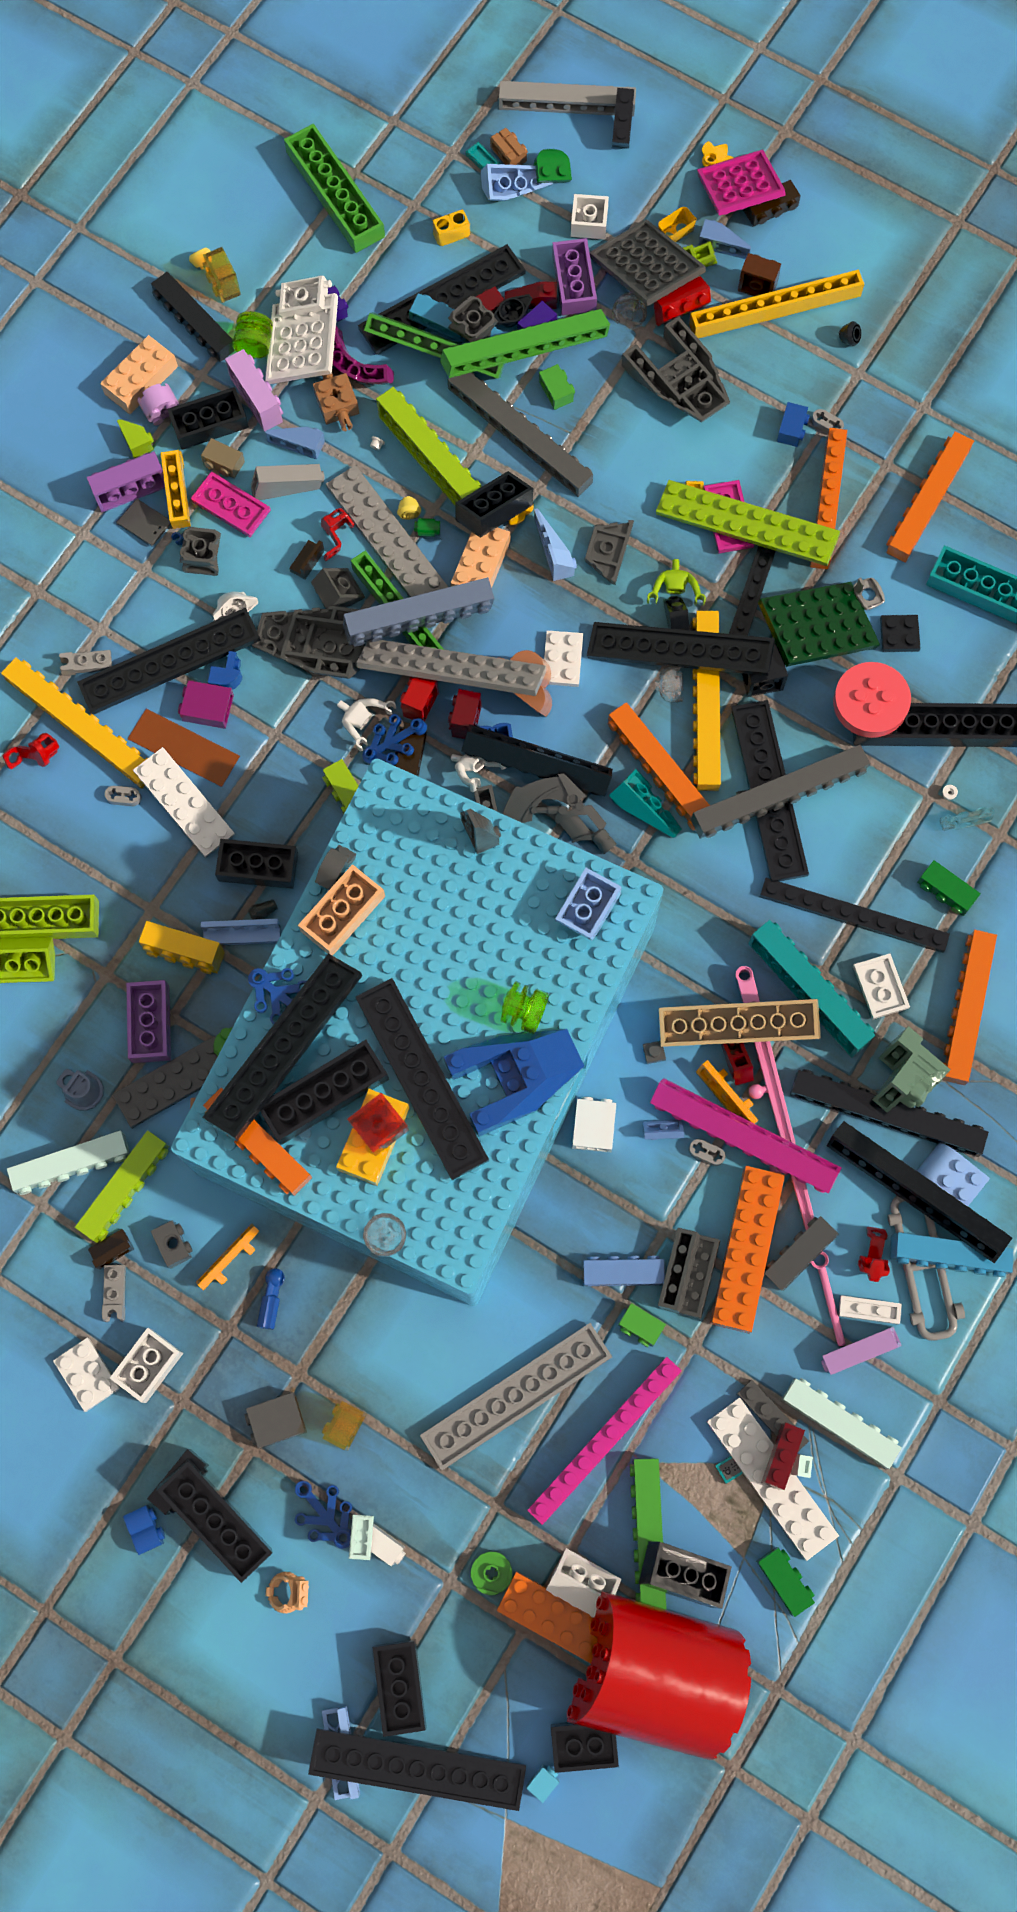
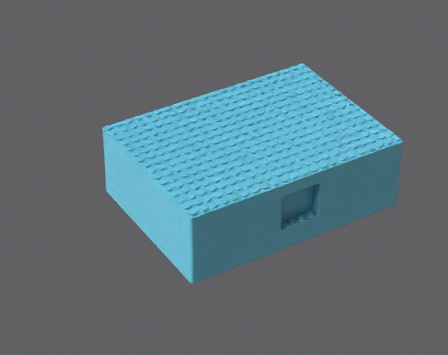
M374 759L371 761L274 947L264 970L267 973L282 972L285 968H290L293 971L294 978L290 982L284 980L270 982L276 987L298 984L302 980L308 981L328 955L301 933L298 924L329 891L315 883L318 870L331 848L335 849L338 845H341L356 853V858L351 865L353 864L383 888L385 897L333 956L357 969L363 976L273 1095L362 1041L367 1040L389 1077L388 1081L373 1090L405 1102L410 1108L378 1186L342 1173L336 1168L366 1094L281 1145L312 1176V1179L295 1196L291 1192L286 1194L278 1186L281 1182L276 1177L272 1180L264 1172L266 1168L261 1163L256 1165L248 1157L251 1153L246 1148L242 1151L234 1143L235 1140L227 1136L202 1118L207 1111L203 1105L220 1088L224 1089L273 1026L270 1021L272 1014L271 994L265 989L264 1001L268 1006L267 1011L258 1013L255 1010L256 992L255 988H253L175 1137L171 1150L199 1176L470 1306H475L478 1304L651 938L657 920L663 887L652 880L385 761ZM472 809L491 820L493 827L497 825L501 833L499 845L477 854L461 821L460 812ZM585 868L622 887L618 900L592 941L555 921ZM286 972L284 974L285 978H289L291 976L290 972ZM261 975L259 976L257 981H260L262 979ZM393 978L489 1158L488 1162L454 1180H451L355 998ZM298 993L286 995L293 1000ZM280 1001V1010L282 1014L284 1010L287 1008V1006ZM263 1003L258 1004L257 1009L261 1010L264 1008L265 1005ZM275 1016L273 1021L276 1022L280 1016ZM567 1029L584 1067L555 1092L550 1099L542 1104L537 1111L478 1137L469 1114L505 1098L504 1090L492 1064L452 1080L444 1062V1056L502 1035ZM259 1112L254 1120L279 1143L261 1112Z

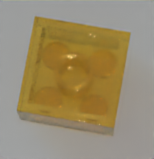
M223 247L203 254L205 262L202 265L206 272L205 276L208 283H211L213 286L212 290L215 297L219 296L223 303L240 296L236 273Z
M342 1401L341 1404L337 1403L332 1411L334 1417L331 1423L327 1422L323 1428L322 1433L324 1437L322 1439L348 1451L367 1413Z

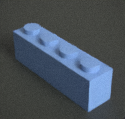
M618 1256L607 1257V1260H599V1257H587V1260L583 1261L584 1287L663 1285L665 1279L664 1259H659V1256H647V1259L639 1260V1256H628L627 1260H619Z

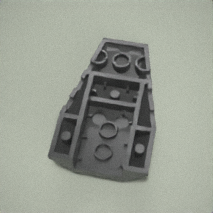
M329 606L327 609L312 608V610L307 611L298 609L294 610V612L262 613L257 628L261 641L252 644V646L314 674L350 679L360 671V668H357V660L367 641L361 646H349L344 631V614L358 611L359 609Z

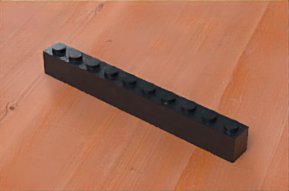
M807 1069L798 1070L790 1096L936 1144L943 1143L952 1149L976 1157L983 1154L989 1132L985 1131L982 1126H970L964 1124L965 1121L957 1118L951 1120L945 1118L946 1115L934 1112L933 1114L927 1112V1109L924 1107L915 1106V1108H909L901 1102L887 1113L872 1100L875 1095L871 1094L868 1089L861 1087L856 1089L847 1082L840 1081L838 1083L825 1075L819 1077L813 1075L814 1072Z
M845 1121L834 1132L826 1145L994 1264L1012 1240V1237L1005 1231L999 1229Z

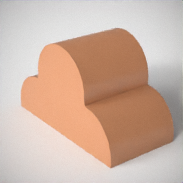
M529 650L520 651L513 655L510 660L546 665V673L536 696L514 694L547 717L552 708V697L548 690L545 689L551 679L550 666L535 652Z

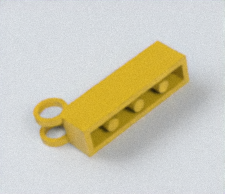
M181 450L161 452L170 523L173 529L191 527Z

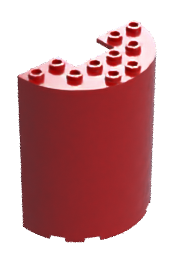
M602 1591L596 1601L597 1610L595 1617L590 1624V1634L598 1638L597 1643L594 1644L592 1649V1662L586 1671L587 1680L578 1678L577 1683L573 1687V1700L567 1710V1722L707 1760L716 1759L719 1753L724 1754L731 1745L733 1733L738 1734L750 1695L751 1677L748 1676V1667L751 1665L749 1650L745 1649L744 1643L746 1640L743 1635L732 1628Z

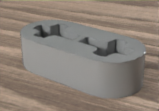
M818 409L813 413L812 424L827 434L829 428L838 425L837 429L844 428L843 421L826 410Z
M110 786L105 791L107 801L113 805L137 806L142 800L139 791L133 787ZM114 792H116L117 795H120V796H115L114 799H112L111 796H110V795H112ZM132 793H134L136 798H133V801H131L129 797L125 796H132Z
M696 1139L689 1146L691 1156L710 1165L719 1166L725 1160L723 1149L704 1140ZM701 1144V1149L705 1150L706 1153L702 1151L695 1153L693 1145ZM708 1152L712 1154L719 1152L721 1160L713 1161V1156L709 1155Z

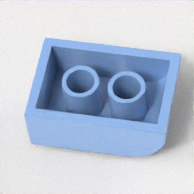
M585 868L555 921L592 941L618 900L622 887Z
M938 1143L916 1170L966 1206L970 1205L990 1179L957 1151L943 1143Z

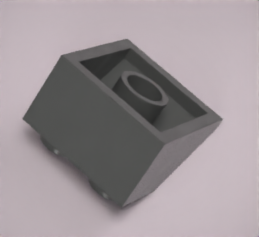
M323 568L311 581L315 592L319 595L326 609L329 606L347 608L365 598L348 568Z

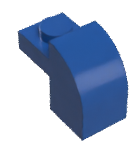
M229 651L226 668L211 666L208 684L228 687L233 690L241 683L243 678L240 671L241 660L236 652Z

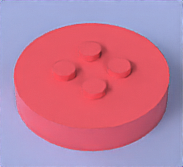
M878 662L861 663L847 670L840 678L833 697L834 711L842 725L852 733L869 738L882 737L895 731L903 723L911 704L910 688L904 677L894 668Z

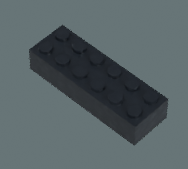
M364 1040L271 1096L260 1112L279 1144L283 1145L365 1095L368 1089L373 1090L388 1081L389 1077L367 1040Z
M189 1458L157 1486L156 1491L241 1583L273 1553L272 1548Z

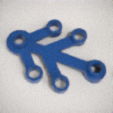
M392 714L389 717L391 725L384 742L380 745L381 738L386 733V728L380 723L374 726L375 736L371 746H368L363 751V760L368 764L374 759H380L391 765L397 764V755L392 752L386 755L382 752L388 749L404 753L406 756L412 755L414 747L411 744L405 743L402 745L398 744V742L413 733L417 735L424 734L427 730V724L422 719H414L408 728L395 735L402 719L397 714Z
M257 968L252 970L248 976L249 984L255 988L256 1002L254 1008L258 1013H264L268 1008L264 1001V989L271 994L272 1014L270 1021L273 1025L275 1023L273 1018L281 1016L280 1001L288 1007L292 999L286 994L298 993L300 986L307 982L302 980L298 984L277 987L270 983L278 980L292 981L294 973L290 968H285L282 972L267 973L264 969ZM286 972L291 973V976L289 978L284 977V974ZM257 975L262 976L260 981H255ZM263 1003L265 1005L264 1008L261 1010L257 1009L258 1004Z
M308 1481L298 1482L295 1486V1493L301 1498H306L319 1516H307L305 1513H298L295 1516V1523L299 1526L305 1524L325 1525L332 1530L333 1533L320 1532L317 1529L310 1530L308 1539L311 1542L318 1540L333 1541L338 1548L344 1549L349 1547L351 1530L348 1529L352 1504L349 1501H344L340 1504L339 1508L342 1515L339 1526L334 1520L336 1497L339 1495V1488L336 1485H331L327 1488L328 1502L326 1510L312 1493L311 1484ZM306 1485L308 1491L302 1493L300 1490L301 1486ZM332 1487L336 1488L337 1490L334 1496L330 1495L329 1490ZM345 1503H347L350 1506V1509L347 1512L343 1511L342 1506ZM300 1515L305 1517L304 1523L298 1522ZM313 1531L318 1534V1538L315 1540L311 1538ZM341 1534H346L347 1540L345 1542L340 1541L339 1537Z

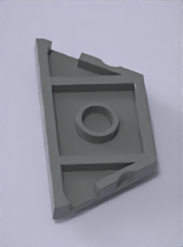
M628 520V523L617 524L616 522L609 525H598L594 527L585 562L613 585H616L634 520Z

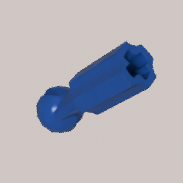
M277 1268L270 1269L265 1276L267 1288L265 1295L262 1297L257 1327L273 1330L275 1327L280 1301L278 1298L279 1289L285 1281L283 1271Z

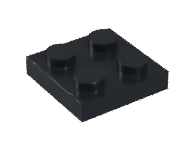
M881 615L882 652L920 651L918 615Z

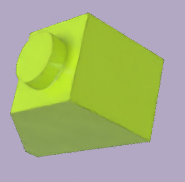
M121 419L117 420L134 458L154 450L151 444L154 442L150 432L146 433L143 426Z

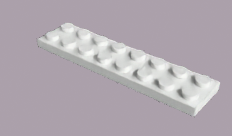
M741 1398L736 1399L707 1421V1424L730 1456H732L744 1476L805 1561H808L839 1537L796 1475H791L790 1473L785 1490H778L761 1483L774 1444Z

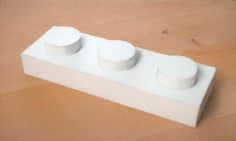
M840 1296L838 1316L899 1325L902 1304Z

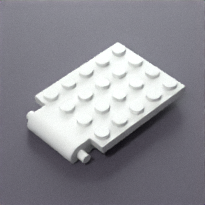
M324 276L281 283V289L276 290L275 293L277 297H280V303L272 305L265 379L269 384L332 374L338 295L335 293L328 294V288L332 287L331 280H326Z

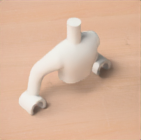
M366 698L355 701L351 706L342 700L339 701L337 707L345 711L342 724L355 739L356 747L359 751H363L362 746L359 744L364 743L367 745V740L360 737L354 727L362 730L370 721L372 714L366 707H379L385 709L386 713L391 715L392 711L388 707L396 709V704L393 701L383 702L374 698Z
M452 754L451 761L457 762L455 770L465 785L470 787L471 792H475L476 788H480L481 782L479 778L470 779L466 771L478 772L484 766L500 767L502 770L507 768L494 761L487 762L478 756H468L466 754L464 756Z

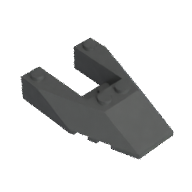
M679 316L665 325L663 336L679 356L660 369L656 368L637 344L622 353L621 365L634 380L701 423L730 404L725 387L718 375V369L712 360V354Z

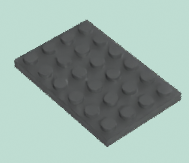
M647 219L589 252L590 258L646 306L653 304L706 272L705 266Z

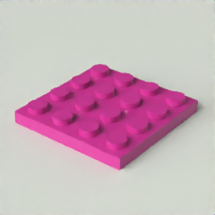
M763 149L697 169L698 176L719 216L785 196V189Z

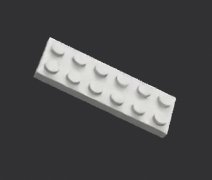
M163 747L133 770L205 858L219 847L220 839H230L235 835Z

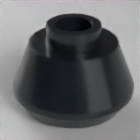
M852 321L842 326L839 331L841 341L849 346H856L860 342L862 334L860 325Z

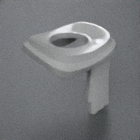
M860 577L858 582L854 584V593L865 610L876 608L885 602L882 588L874 578L862 580ZM866 588L872 589L875 592V598L871 601L865 600L862 596V592Z

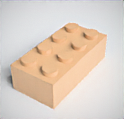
M148 335L100 383L104 394L127 413L131 414L139 406L138 398L140 397L141 399L144 396L142 392L155 384H161L178 367L175 355Z
M497 527L481 538L471 532L452 578L451 587L488 577L492 588L511 542L510 531Z
M352 864L298 924L301 933L327 954L329 953L333 956L384 899V889Z

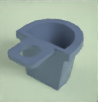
M65 1069L56 1081V1084L63 1089L64 1102L77 1110H90L96 1107L103 1097L104 1088L101 1080L89 1070L86 1072L77 1070L74 1073L69 1069ZM66 1076H72L70 1081L65 1086L63 1083L64 1078Z

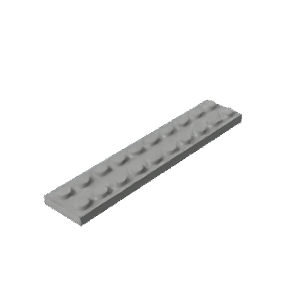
M356 465L326 483L328 490L409 597L448 588Z
M385 640L367 641L357 660V668L531 696H536L546 673V665Z
M589 1323L422 1433L420 1437L442 1471L611 1359L612 1355L591 1323Z

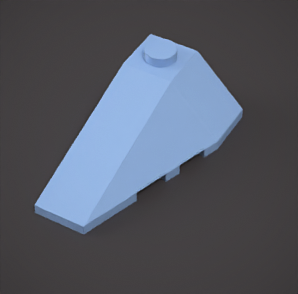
M487 164L481 170L482 189L488 200L506 201L553 184L537 183L536 167L532 165Z
M538 508L534 509L535 523L553 581L574 576V571L577 568L575 558L571 557L570 551Z

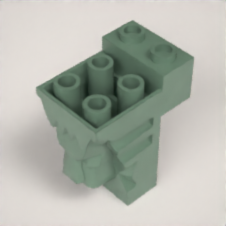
M909 1026L887 1046L879 1057L893 1072L872 1100L887 1113L899 1102L909 1108L914 1106L920 1107L925 1102L927 1094L951 1070L920 1044L923 1038Z

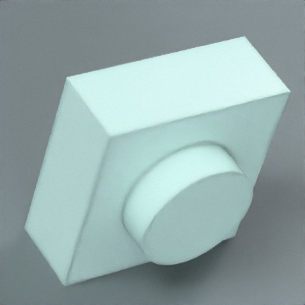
M797 1454L791 1475L810 1478L813 1457Z

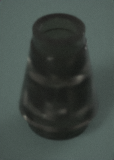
M271 899L252 905L248 912L252 920L265 919L277 910L278 907L275 901Z

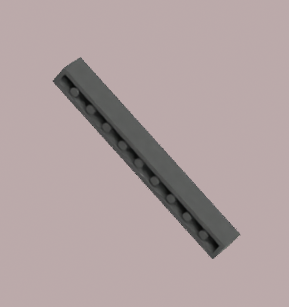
M473 372L448 379V389L577 497L593 483V473L588 467L581 465L575 456L569 455L563 446L557 445L550 435L540 431L535 423L528 421L522 412L516 411L510 402L504 401L498 392L492 391L483 380L475 377Z
M860 744L693 812L690 820L700 839L705 836L710 838L720 830H730L737 823H747L754 816L762 817L771 809L774 811L779 810L788 802L791 804L796 803L801 799L800 797L805 795L810 797L816 794L818 790L822 788L827 790L837 782L844 783L854 775L859 777L867 772L866 770L871 763Z

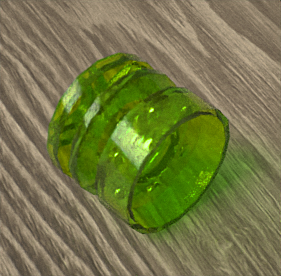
M258 312L240 313L236 320L233 349L236 352L244 349L247 355L251 354L253 359L266 357L269 354L273 322L266 315Z
M515 981L505 997L502 1006L501 1022L506 1024L509 1017L512 1016L510 1026L514 1027L518 1019H521V1030L535 1034L546 1008L549 993L536 989L532 996H528L529 985H525L520 993L521 983Z

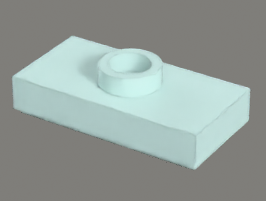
M352 1515L349 1559H371L374 1516Z

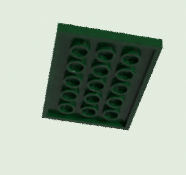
M852 582L761 598L758 601V605L786 667L875 649L880 645L864 608L854 593Z

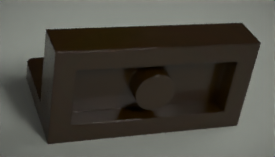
M308 540L290 566V572L306 580L324 553L323 542L319 540L316 544Z
M120 1229L103 1241L90 1247L88 1251L93 1258L92 1262L95 1268L101 1270L104 1268V1265H109L134 1250V1247L125 1231Z

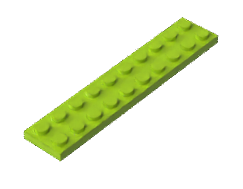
M668 480L656 509V515L824 566H828L840 535V531L672 480Z

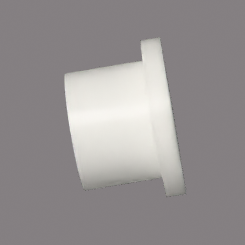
M372 436L370 447L380 450L385 442L378 437Z
M953 785L945 786L942 791L944 799H954L958 794L957 788Z

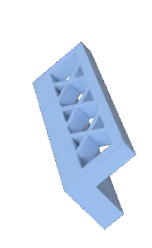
M278 919L201 922L203 938L219 942L220 945L277 943L281 936Z
M347 1706L322 1710L324 1730H329L330 1728L336 1732L351 1734ZM338 1713L339 1724L336 1728L328 1723L327 1714ZM332 1779L335 1800L349 1797L350 1799L359 1798V1783L348 1782L349 1792L339 1794L337 1784L340 1780Z

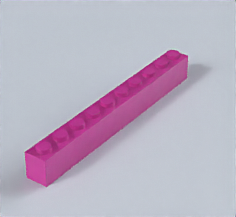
M665 1078L659 1082L650 1102L657 1110L667 1111L677 1120H685L691 1127L702 1129L709 1136L724 1140L728 1146H736L742 1149V1152L748 1156L754 1155L762 1163L773 1165L780 1172L795 1176L799 1182L813 1185L819 1192L829 1194L842 1168Z
M666 1357L527 1511L543 1525L682 1370Z

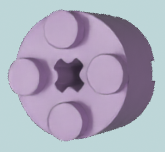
M165 383V386L155 384L142 392L144 396L141 399L140 397L138 398V403L146 418L155 426L160 425L164 421L163 419L169 417L168 408L180 405L167 383Z

